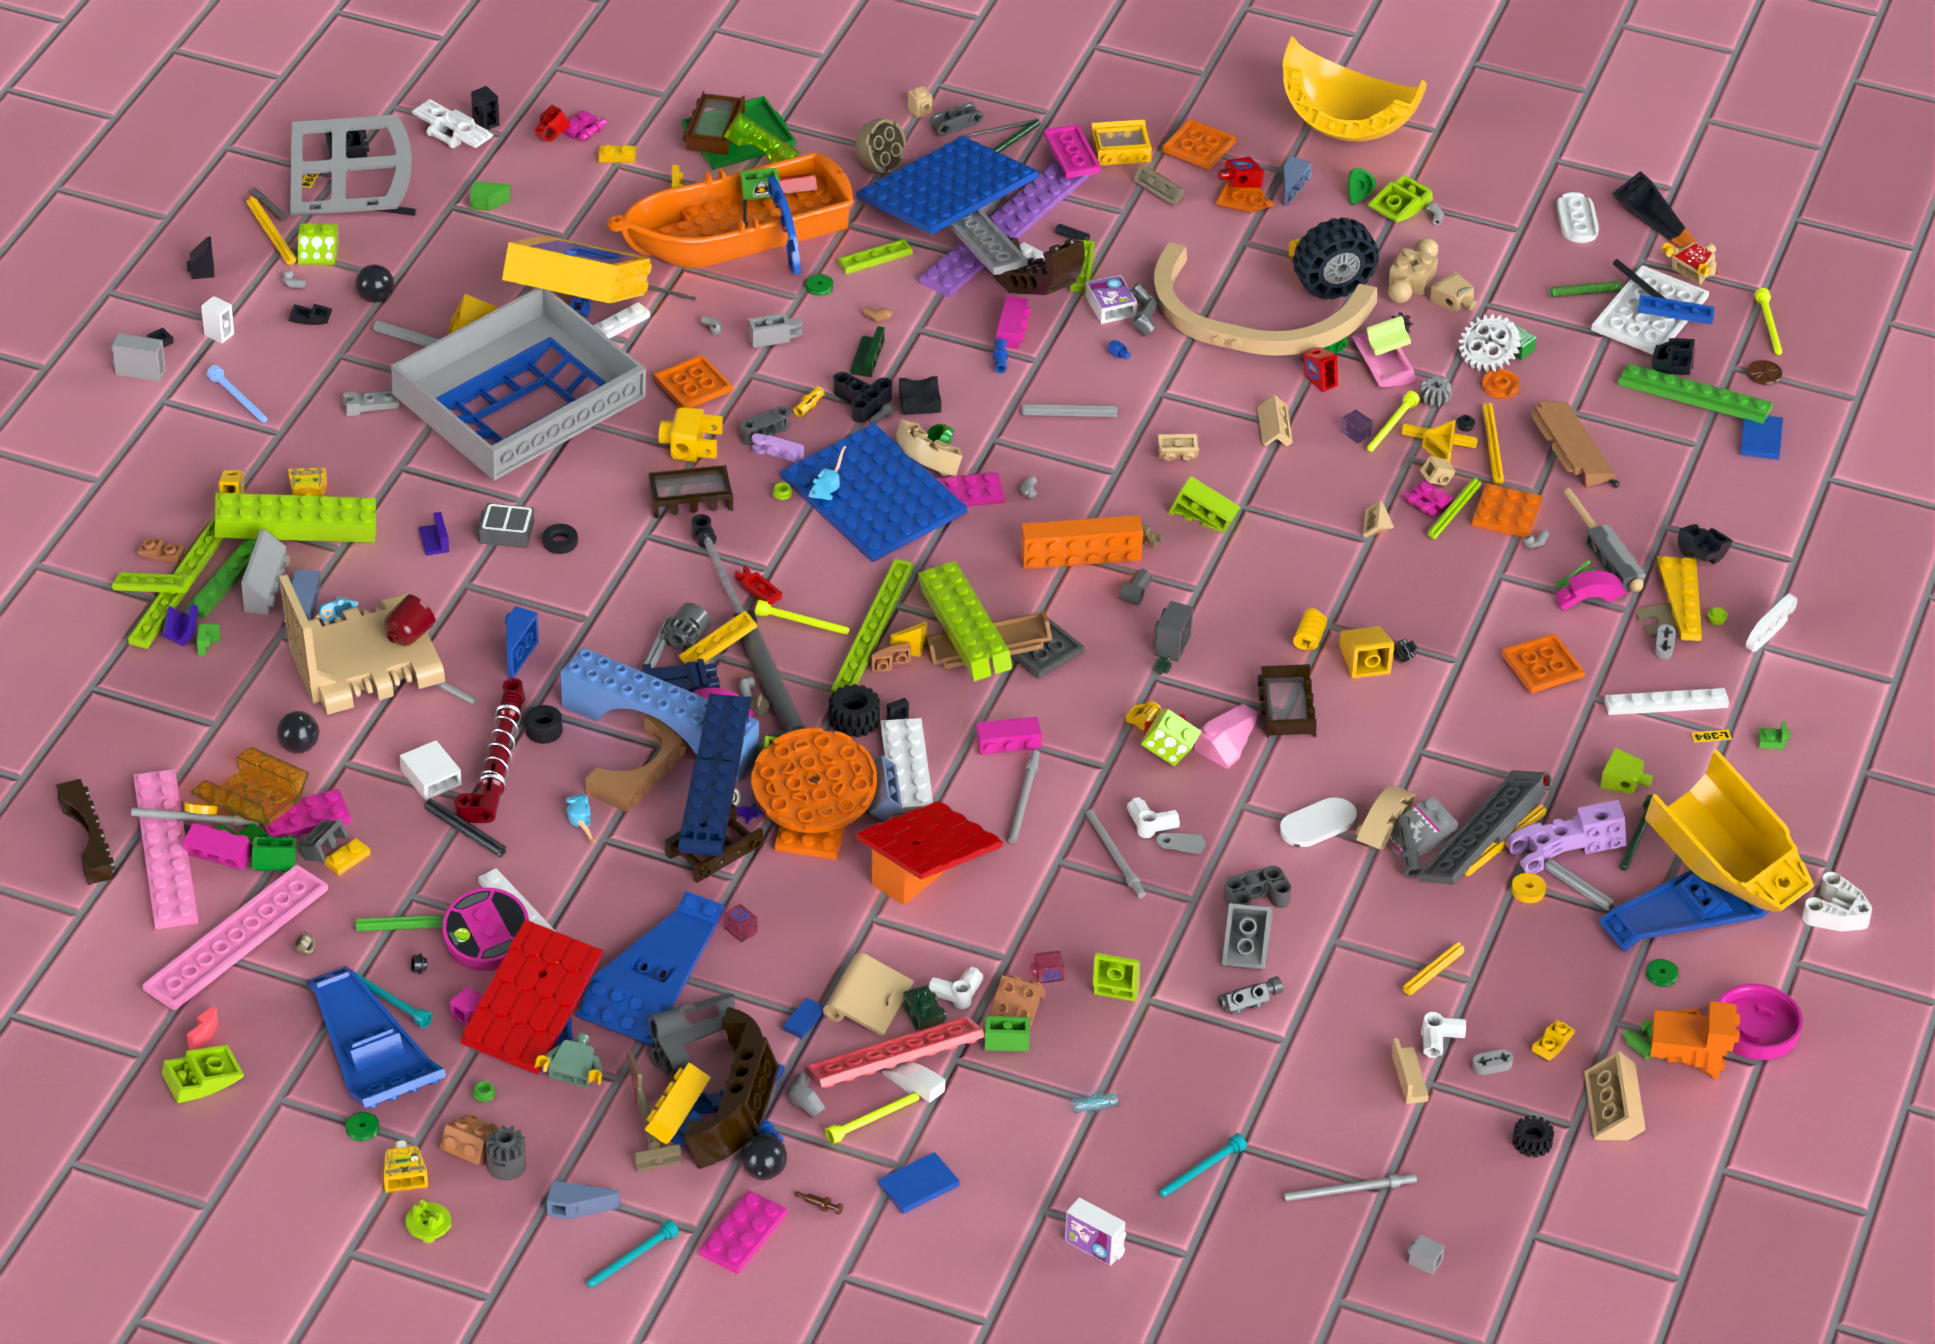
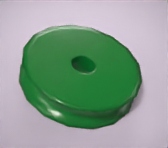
M814 274L806 280V290L812 295H827L834 288L832 278L824 274Z
M1665 959L1651 961L1646 971L1647 979L1652 984L1660 987L1673 985L1677 982L1679 974L1677 966Z
M369 1112L355 1113L346 1121V1133L355 1141H369L379 1132V1121L375 1115Z

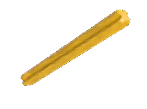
M250 196L246 200V204L286 264L292 266L296 262V257L258 200Z
M1484 403L1482 408L1493 482L1495 484H1502L1504 477L1493 405L1491 403Z
M1539 804L1533 808L1509 835L1535 824L1546 815V807ZM1505 840L1501 843L1492 842L1464 875L1466 877L1470 876L1506 847Z

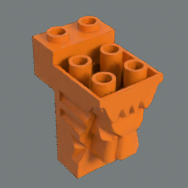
M1710 1001L1708 1016L1654 1010L1650 1057L1666 1058V1061L1669 1063L1682 1062L1685 1066L1690 1065L1700 1068L1701 1072L1718 1080L1720 1071H1724L1725 1058L1722 1057H1727V1051H1733L1734 1043L1739 1042L1740 1030H1737L1736 1027H1739L1740 1014L1736 1013L1737 1004Z

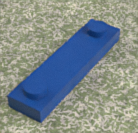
M1641 294L1639 297V313L1711 325L1713 323V306Z

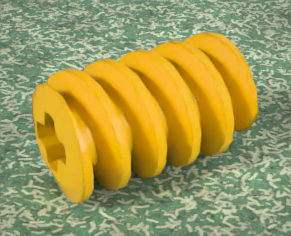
M1309 608L1304 612L1300 626L1293 639V643L1298 649L1314 650L1319 646L1328 621L1319 610Z

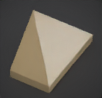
M1382 501L1366 509L1363 536L1365 538L1394 528Z

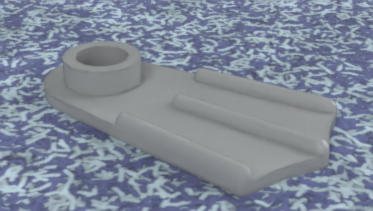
M1162 833L1156 839L1157 844L1164 849H1173L1201 855L1207 845L1202 834Z

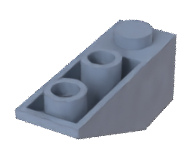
M1291 156L1284 165V206H1287L1291 200L1293 201L1298 191H1301L1304 184L1311 179V162Z
M553 1181L547 1199V1215L565 1219H573L620 1208L619 1190Z

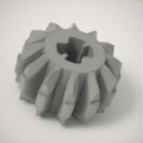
M1432 376L1431 379L1425 378L1424 382H1421L1420 399L1424 400V404H1430L1431 407L1433 405L1438 407L1441 404L1446 405L1452 395L1451 384L1447 383V379L1442 380L1440 377L1434 378Z

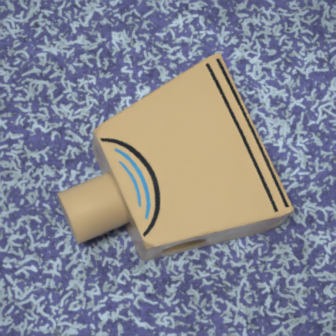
M1453 272L1431 287L1430 302L1452 312H1458L1464 307L1473 310L1477 305V301L1473 299L1474 287L1457 272Z

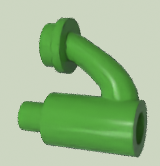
M1648 1019L1641 1024L1640 1030L1643 1035H1648L1649 1041L1636 1031L1631 1032L1629 1029H1626L1623 1032V1036L1627 1039L1626 1043L1645 1059L1650 1058L1653 1021Z

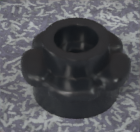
M1462 415L1456 420V423H1458L1459 430L1469 432L1473 429L1475 420L1469 415Z
M422 953L413 955L411 958V971L418 972L420 975L423 970L426 971L427 958L423 957Z

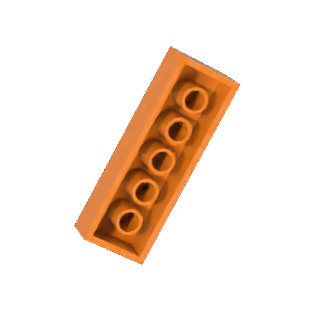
M1140 515L1022 523L1020 553L1023 568L1141 561L1143 527Z

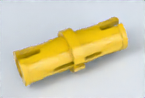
M816 386L809 394L804 395L801 402L793 408L794 414L797 417H802L809 409H813L816 406V402L824 396V390Z

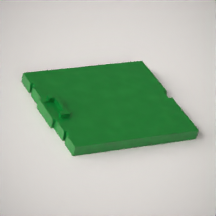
M765 96L745 101L746 111L742 113V120L738 121L737 132H733L734 139L733 143H729V155L700 152L712 170L796 146V139L786 127L785 121L777 111L775 112ZM713 110L703 113L695 134L721 137L731 111ZM692 117L681 120L685 131L688 130V122L692 120Z

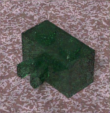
M928 985L903 992V1008L916 1031L944 1023L946 1012L943 1007L939 1006L936 994L930 991Z

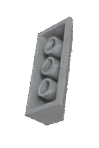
M265 529L260 530L241 584L244 612L268 615L270 608L275 605V594H278L280 591L279 577L285 575V567L289 566L290 557L286 553V546Z

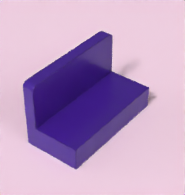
M441 512L433 513L434 525L419 527L423 548L427 556L449 552V538Z
M191 603L182 613L169 606L166 610L163 636L184 646L194 636L198 607Z

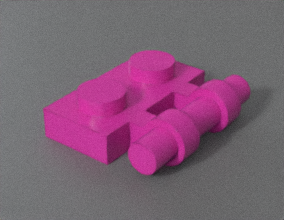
M582 110L569 120L570 126L561 134L572 139L578 137L583 142L584 140H589L595 132L601 131L607 122L604 118L597 120V116Z
M1426 480L1412 488V494L1408 491L1403 494V498L1408 500L1410 505L1417 506L1421 509L1422 513L1429 514L1432 517L1437 514V511L1439 513L1444 512L1454 501L1453 497Z

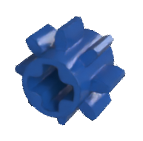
M573 297L574 301L569 306L581 316L589 317L590 311L593 310L590 305L592 300H586L583 297H580V299Z

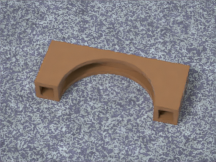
M647 714L644 717V732L652 736L659 743L661 750L658 755L648 764L628 771H611L596 767L585 779L586 794L628 813L633 807L638 805L640 799L645 794L650 792L652 786L662 779L665 772L671 769L674 763L685 754L690 745L670 726Z

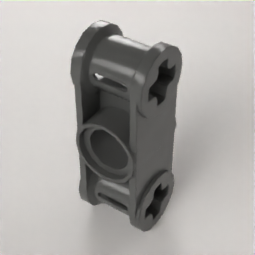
M968 102L932 115L929 123L933 128H936L939 136H945L961 131L964 128L978 125L982 122L984 115L981 111L977 110L973 102Z
M777 406L772 410L741 421V443L745 445L754 444L751 437L755 433L773 436L789 430L790 422L788 417L790 416V409L786 406Z

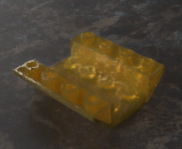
M249 747L236 757L239 771L218 786L205 780L190 791L191 795L248 821L270 825L299 803L309 774L308 771L254 747Z

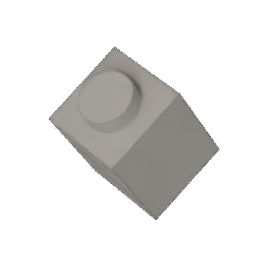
M1420 1235L1416 1242L1412 1241L1407 1251L1409 1254L1408 1264L1433 1275L1443 1261L1445 1245Z

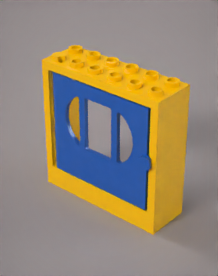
M544 235L508 242L502 280L596 301L614 303L644 295L648 289L647 275L650 274L652 265L650 258Z

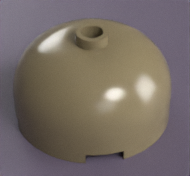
M875 119L867 122L860 129L856 137L855 150L859 162L865 169L872 173L889 174L897 171L904 161L902 157L904 147H906V138L897 122L889 119ZM890 159H892L893 164L890 168L885 170L880 169L879 166L889 165Z

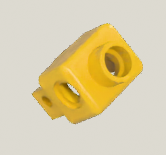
M678 408L674 421H661L659 443L670 444L671 458L675 460L697 463L698 457L716 459L717 440L703 439L704 433L722 435L723 416L704 415V409Z

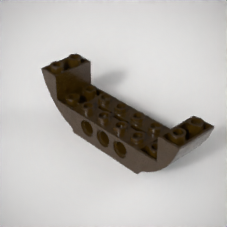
M1006 235V237L1021 251L1018 238ZM1075 238L1068 239L1061 246L1058 244L1049 247V251L1043 253L1044 258H1027V266L1016 270H1009L999 275L992 274V276L1008 290V293L1051 294L1077 283L1076 279L1081 274L1084 266V241L1076 240Z
M727 1007L721 1023L722 1028L728 1035L729 1044L732 1045L736 1057L734 1063L731 1064L729 1078L725 1082V1091L723 1097L720 1098L718 1112L712 1121H690L688 1129L684 1133V1142L688 1145L691 1157L695 1160L698 1169L726 1159L743 1147L755 1133H759L779 1071V1065L769 1042L763 1036L756 1021L741 1010Z

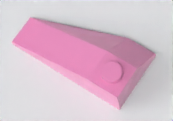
M1241 704L1208 721L1199 729L1202 732L1195 742L1194 751L1228 769L1240 758L1242 749L1248 741L1249 734L1258 720L1259 712L1245 704Z

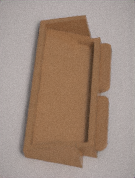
M1539 401V407H1535L1536 411L1532 413V419L1545 439L1554 442L1552 450L1565 470L1573 472L1575 475L1584 473L1585 486L1587 488L1614 479V471L1569 403L1562 401Z
M1045 611L993 622L1007 645L1010 655L1044 649L1043 642L1052 641L1049 620ZM946 632L927 636L933 665L943 663L945 669L964 665Z

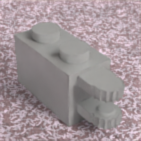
M786 313L749 318V339L753 348L790 342V338L802 336V329L800 328L802 320L800 318L788 319Z

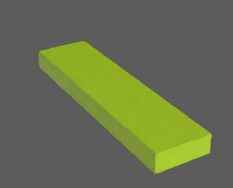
M905 239L838 258V265L845 274H849L912 255L913 249Z
M1081 240L1084 241L1085 249L1084 266L1081 274L1076 279L1077 283L1070 285V291L1085 293L1086 282H1089L1091 279L1095 241Z
M120 572L112 583V588L115 591L185 593L193 580L191 575Z

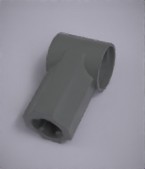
M1141 568V570L1134 573L1128 583L1124 582L1119 594L1121 600L1136 605L1141 604L1145 590L1152 581V575L1148 573V570Z

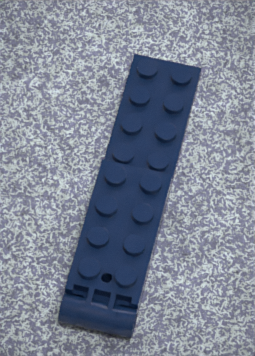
M709 693L697 759L694 761L682 822L679 853L722 857L751 705L750 697Z

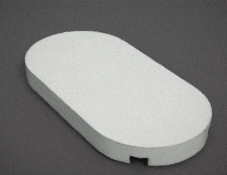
M1577 192L1566 193L1562 198L1559 197L1556 208L1563 236L1576 243L1593 241L1598 236L1599 230L1593 201L1589 197L1588 199L1584 197V194Z
M1791 593L1787 594L1757 623L1746 642L1748 650L1753 652L1759 650L1788 621L1787 616L1795 610L1798 600Z
M1327 798L1285 816L1280 824V835L1290 845L1294 846V844H1297L1300 847L1312 846L1351 829L1355 824L1357 810L1351 802L1345 799Z

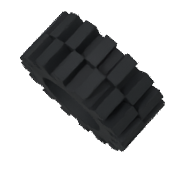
M1532 1115V1119L1529 1116H1525L1524 1120L1520 1118L1516 1122L1512 1143L1515 1145L1516 1150L1520 1149V1154L1523 1155L1526 1152L1527 1157L1534 1154L1535 1158L1538 1157L1539 1153L1541 1156H1544L1545 1152L1548 1153L1553 1144L1554 1131L1553 1126H1549L1550 1122L1548 1120L1543 1122V1117H1540L1538 1120L1536 1116ZM1527 1134H1536V1135L1540 1136L1541 1138H1539V1139H1532V1138L1527 1137L1526 1135H1527Z

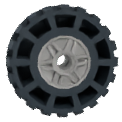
M1340 217V219L1332 218L1329 221L1321 222L1318 226L1308 230V233L1300 239L1293 256L1294 271L1304 288L1313 296H1318L1322 299H1336L1342 296H1349L1348 294L1354 292L1358 284L1365 285L1368 282V279L1374 275L1375 267L1378 265L1379 249L1363 224L1354 219L1349 220V218Z

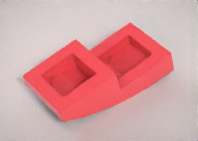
M212 1006L198 1016V1026L187 1033L189 1050L201 1049L213 1035L218 1024L215 1006Z

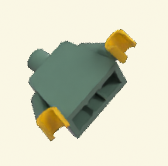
M578 1033L575 1042L564 1040L561 1045H557L546 1055H540L536 1059L534 1067L541 1066L543 1067V1072H547L549 1066V1078L588 1089L592 1081H597L598 1085H601L602 1065L599 1056L594 1054V1047L588 1045L590 1037L584 1033Z

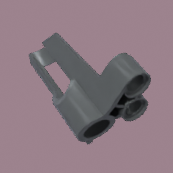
M722 994L647 1017L650 1034L655 1043V1047L650 1049V1059L653 1065L656 1067L662 1066L665 1073L671 1075L676 1073L680 1067L684 1069L689 1062L691 1063L684 1045L724 1030L721 1023L722 1017L725 1016L727 1007L735 1008L734 994ZM719 1004L718 1016L691 1023L684 1015Z

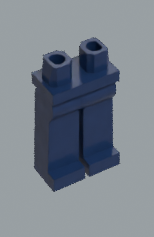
M697 659V662H687L685 665L651 668V664L642 665L644 673L689 692L702 688H720L716 664H704L703 659Z

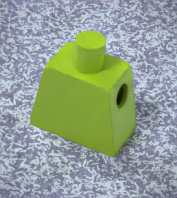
M1615 748L1602 773L1600 788L1633 794L1638 784L1650 787L1653 775L1643 773L1645 763L1643 760Z

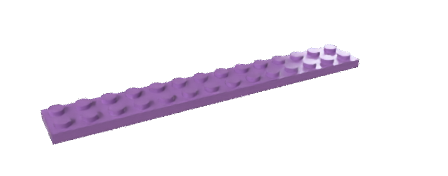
M1056 160L1038 175V178L1031 181L989 219L1005 235L1019 238L1091 175L1066 179ZM961 241L920 276L919 283L950 298L980 272L985 265Z

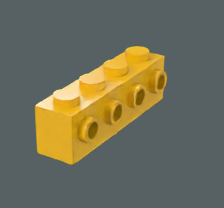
M690 1062L684 1069L680 1067L673 1077L676 1080L675 1083L671 1081L664 1091L667 1096L662 1095L655 1106L658 1110L653 1109L646 1120L649 1121V1124L645 1131L667 1145L678 1131L711 1077Z

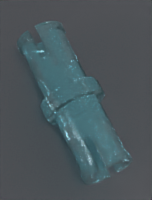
M1114 1092L1099 1096L1092 1094L1091 1097L1073 1099L1074 1113L1088 1110L1096 1112L1100 1111V1108L1119 1106V1099H1113L1118 1098V1095Z

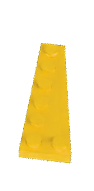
M1657 556L1656 565L1664 582V590L1668 594L1667 599L1672 607L1671 611L1675 618L1680 639L1701 641L1702 629L1696 559Z

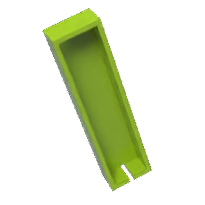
M216 493L215 538L257 539L260 530L265 529L277 540L375 543L376 498Z
M948 562L944 565L919 572L921 592L974 682L991 676L988 657L992 658L995 675L1011 670L1010 651L957 562Z

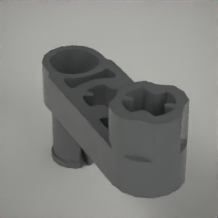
M1138 282L1130 291L1141 301V306L1131 323L1143 336H1147L1156 327V324L1150 318L1159 301L1152 294H1149Z

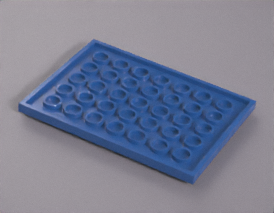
M961 136L941 148L918 158L916 161L905 165L901 169L891 172L876 182L863 187L856 192V198L932 235L1038 178V171L965 136Z
M875 423L780 471V477L871 562L967 513V506L921 464L904 453L900 445ZM846 446L837 471L840 486L836 491L830 493L833 496L832 500L809 497V493L815 485L813 480L815 478L819 479V473L823 469L834 470L836 468L841 450Z

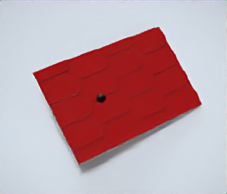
M938 801L921 809L917 808L900 817H894L880 825L877 823L856 834L857 840L872 849V885L903 905L947 869L1003 847V841L998 836L986 832L979 824L970 822L963 814L954 812L948 805Z
M525 919L512 941L506 956L498 967L496 975L467 1024L460 1044L539 1075L542 1067H534L537 1057L546 1055L553 1049L603 956V950Z

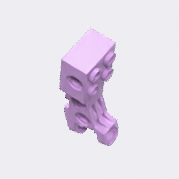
M1619 800L1577 808L1578 815L1574 816L1572 820L1562 821V819L1553 820L1552 824L1542 826L1541 823L1527 826L1510 834L1505 840V846L1512 854H1520L1530 849L1532 853L1523 860L1521 859L1520 865L1526 873L1533 874L1544 870V861L1564 851L1583 848L1585 854L1624 847L1626 846L1625 816Z

